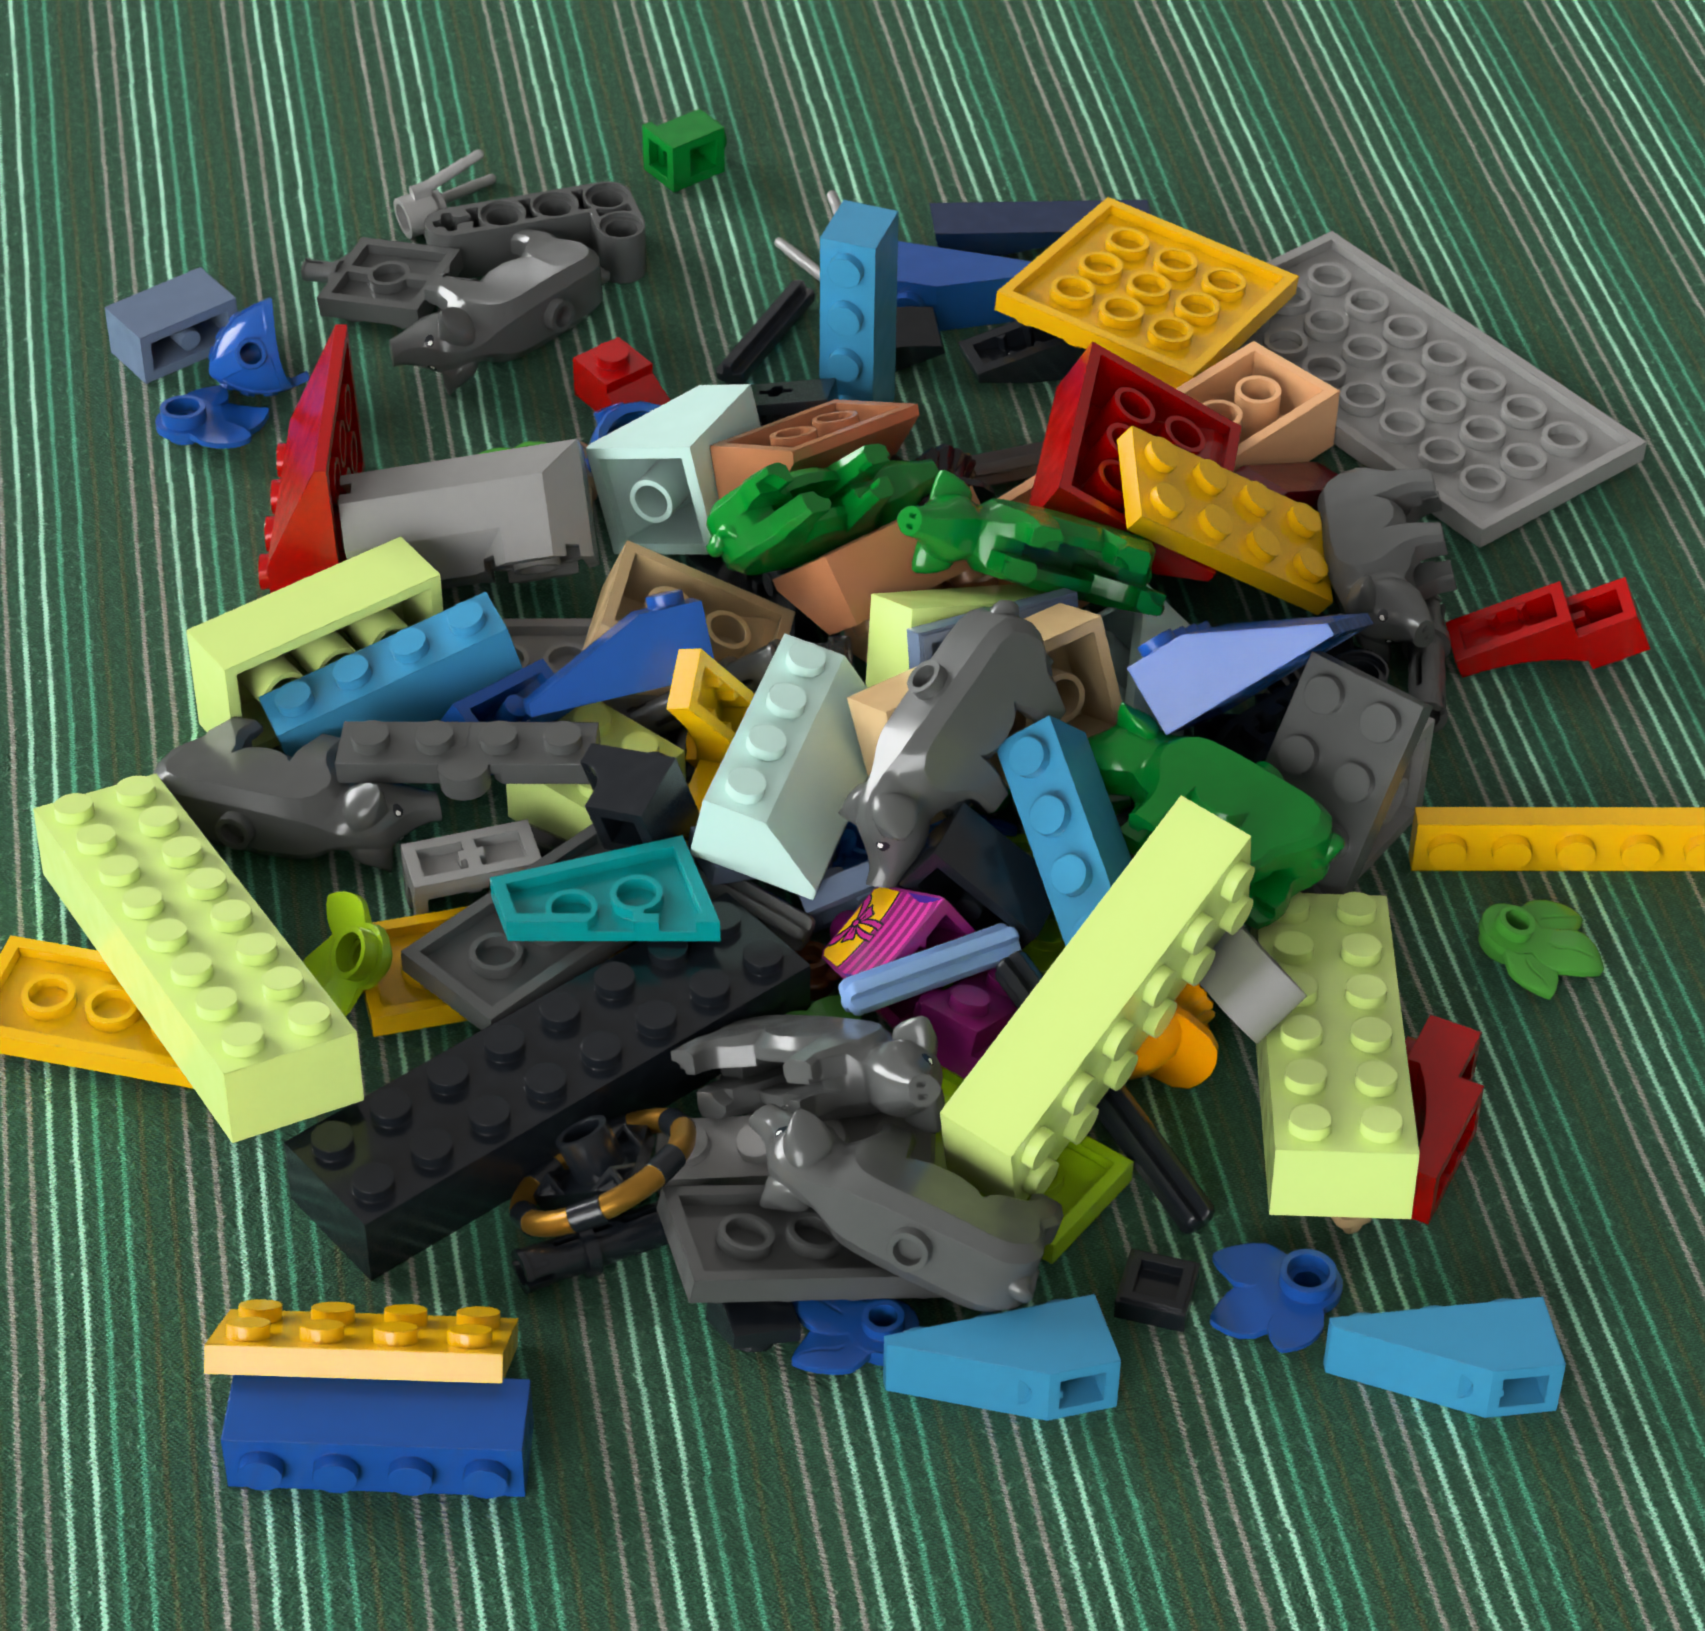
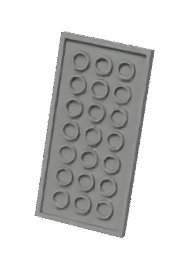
M1331 231L1267 262L1299 276L1296 295L1236 351L1255 341L1340 390L1334 444L1367 468L1384 471L1397 469L1431 470L1443 509L1431 514L1479 548L1644 460L1647 441L1335 232Z

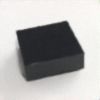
M1131 1248L1115 1300L1114 1317L1184 1332L1199 1280L1200 1263Z

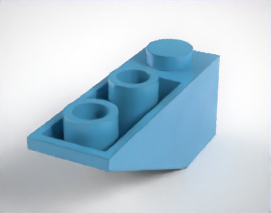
M1095 1294L1071 1299H1054L1041 1305L1001 1313H984L971 1319L931 1327H914L901 1333L884 1336L883 1384L886 1391L1045 1421L1117 1407L1121 1359Z
M1533 1297L1523 1299L1500 1298L1491 1302L1452 1306L1430 1305L1412 1310L1382 1313L1360 1312L1349 1316L1329 1318L1323 1366L1325 1373L1483 1418L1556 1411L1566 1363L1544 1298Z

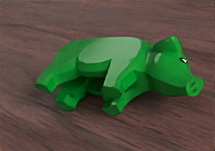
M879 443L864 445L824 469L811 467L789 472L787 466L782 463L770 464L745 479L740 486L726 494L712 506L706 523L711 535L709 543L706 545L707 552L712 557L721 556L728 569L746 575H758L801 566L896 520L900 511L907 506H917L924 497L931 493L939 470L932 459L890 461L888 458L890 454L886 446Z
M939 470L931 489L930 500L924 506H907L897 516V523L901 532L917 540L911 564L912 570L915 573H939L949 569L956 561L966 560L974 571L1043 592L1067 588L1077 592L1078 600L1153 616H1161L1164 612V603L1167 595L1146 586L1152 580L1151 567L1156 549L1151 541L1133 533L1070 514L1004 499L993 498L978 505L972 501L971 488L962 479L947 470Z
M1123 701L1118 710L1116 725L1087 737L1107 793L1129 796L1135 804L1133 811L1129 814L1128 821L1120 827L1128 851L1134 856L1181 795L1251 836L1250 865L1255 868V872L1249 885V897L1254 902L1245 923L1255 929L1266 927L1282 917L1287 911L1291 898L1300 891L1322 880L1329 871L1333 858L1345 847L1344 838L1333 832L1332 816L1324 806L1306 792L1285 781L1281 773L1268 762L1258 761L1254 763L1235 751L1206 738L1176 736L1172 734L1166 736L1165 732L1160 729L1159 725L1150 715Z

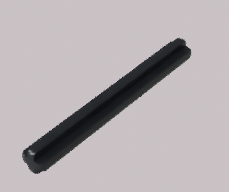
M1023 951L1014 952L1002 959L996 966V980L1019 1009L1042 979L1043 974L1028 954ZM1124 1085L1118 1091L1109 1088L1096 1106L1099 1109L1098 1119L1126 1157L1134 1161L1135 1169L1182 1232L1191 1234L1207 1225L1213 1219L1215 1212L1213 1203Z

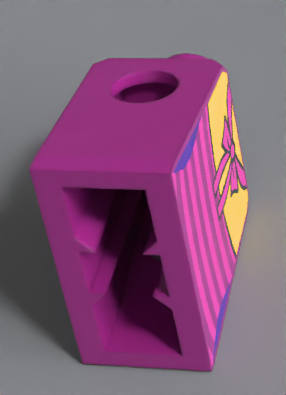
M876 887L855 911H842L833 919L830 926L831 941L823 949L822 959L844 979L976 931L941 896L896 887ZM920 995L875 1010V1012L894 1030L899 1023L913 1018L914 1007Z

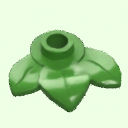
M1532 900L1521 907L1506 903L1493 904L1484 911L1479 920L1478 941L1485 954L1494 961L1505 964L1508 975L1516 983L1542 998L1550 1000L1553 997L1558 985V975L1599 977L1604 970L1602 958L1596 945L1584 933L1578 931L1583 923V918L1572 908L1561 903L1549 900Z

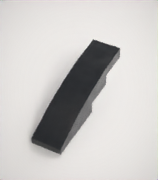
M1018 321L958 342L959 351L979 383H1037L1063 380L1086 350L1071 346L1063 339L1035 327L1022 325Z

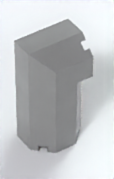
M578 439L340 476V486L347 492V494L339 495L338 501L344 551L347 560L401 536L440 573L442 589L478 583H496L494 571H507L509 583H527L576 574L579 572L578 560L583 559L589 568L600 565L584 449Z

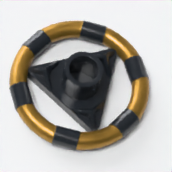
M651 1108L625 1113L609 1120L603 1115H594L572 1124L556 1140V1145L561 1153L546 1160L523 1177L511 1198L509 1216L511 1222L528 1236L554 1237L575 1232L579 1233L610 1221L664 1187L685 1166L696 1143L697 1133L694 1121L676 1108ZM664 1133L670 1137L667 1145L650 1160L656 1141L653 1134Z

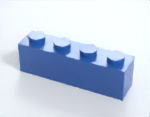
M233 1375L221 1436L228 1487H248L259 1491L285 1488L324 1490L330 1493H345L348 1491L397 1492L406 1496H418L425 1493L472 1495L484 1499L499 1496L526 1497L534 1430L531 1379L504 1378L503 1383Z

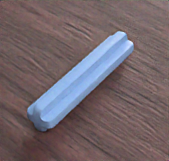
M999 923L846 977L840 982L838 987L841 1004L846 1012H852L856 1016H861L995 968L1002 959L1016 951H1022L1019 943V934L1014 927H1008L1006 924Z

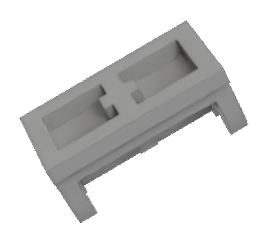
M528 819L401 844L406 900L409 908L414 909V915L429 913V899L464 892L469 894L481 892L483 888L490 887V877L524 870L542 858Z

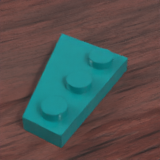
M683 835L490 877L491 898L507 941H721L720 920Z

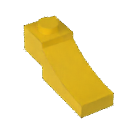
M679 649L666 708L688 730L685 760L695 768L700 759L718 763L722 762L755 693L702 649Z

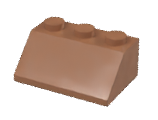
M834 399L710 445L718 498L720 500L726 494L736 489L754 473L770 464L778 462L786 465L789 472L811 467L824 469L864 445L878 443L886 446L890 454L888 457L890 460L892 455H896L918 419V404Z
M970 486L972 492V501L980 505L979 499L973 487ZM896 519L772 579L776 590L828 635L831 636L852 627L856 637H860L869 633L871 593L935 589V586L947 580H950L953 588H958L985 574L972 570L966 560L956 561L949 569L939 573H915L912 570L911 564L917 540L904 535Z

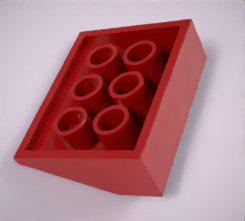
M347 324L335 325L292 414L287 442L277 444V473L281 479H272L271 509L275 516H266L264 527L265 546L269 554H260L258 563L261 590H270V593L347 560L338 506L339 495L347 494V492L340 486V476L361 473L365 470Z
M1092 341L1056 387L1029 505L1085 518L1130 532L1126 527L1117 439L1127 429L1134 426L1156 437L1165 438L1177 447L1203 459H1210L1221 467L1234 472L1242 426ZM1151 541L1156 549L1151 567L1152 574L1207 582L1216 574L1215 569Z

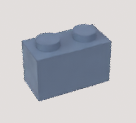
M199 267L105 307L111 353L145 384L208 358L211 346L214 347V343L217 340L215 339L217 332L222 326L225 327L230 322L228 319L237 312L236 297Z

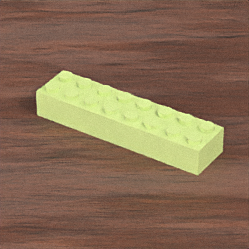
M157 774L127 777L114 786L86 794H67L58 798L54 803L33 808L44 876L232 1143L364 1101L357 1031Z

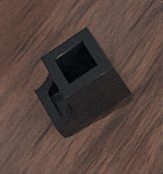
M591 743L580 761L593 790L585 804V808L604 849L613 851L681 835L688 841L690 827L697 825L700 813L677 759L660 752L646 753Z

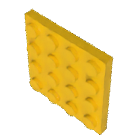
M1107 197L997 291L994 310L1016 319L1022 325L1035 327L1063 339L1067 344L1074 347L1087 349L1093 341L1176 389L1233 354L1296 295L1299 276Z

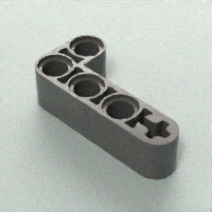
M596 182L443 208L432 212L425 219L426 245L461 249L464 268L457 276L461 278L485 276L500 264L520 258V255L512 254L511 238L515 233L523 229L547 232L559 239L583 243L597 253L600 259V266L610 272L609 282L623 284L638 281L647 271L645 220L631 191L625 185L617 182Z

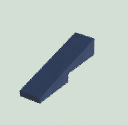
M1103 200L929 204L938 247L1004 256L1051 246ZM1117 200L1151 214L1148 200Z

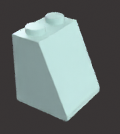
M751 384L699 385L592 442L586 448L614 554H620L627 540L659 554H708L706 545L709 543L711 535L706 523L712 506L719 500L710 445L761 427Z

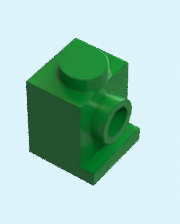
M700 108L658 126L651 121L642 125L643 169L673 193L725 172L727 137L724 127Z

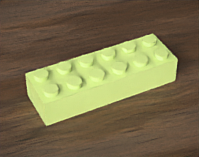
M1182 795L1178 798L940 1111L946 1169L959 1175L987 1196L1006 1195L1027 1200L1030 1195L1043 1194L1047 1190L1059 1167L1056 1159L1070 1141L1077 1145L1088 1135L1098 1116L1099 1109L1096 1106L1109 1088L1118 1091L1124 1086L1136 1067L1138 1055L1135 1053L1149 1035L1153 1038H1158L1165 1031L1177 1008L1175 999L1187 983L1196 986L1202 981L1214 961L1216 952L1213 948L1225 932L1231 935L1238 932L1248 918L1254 902L1249 897V885L1255 872V868L1250 865L1251 836Z
M1299 892L1291 898L1286 913L1278 920L1261 929L1251 927V935L1307 995L1264 1039L1256 1044L1269 1215L1411 1219L1420 1154L1387 896L1368 895L1361 892L1345 894Z

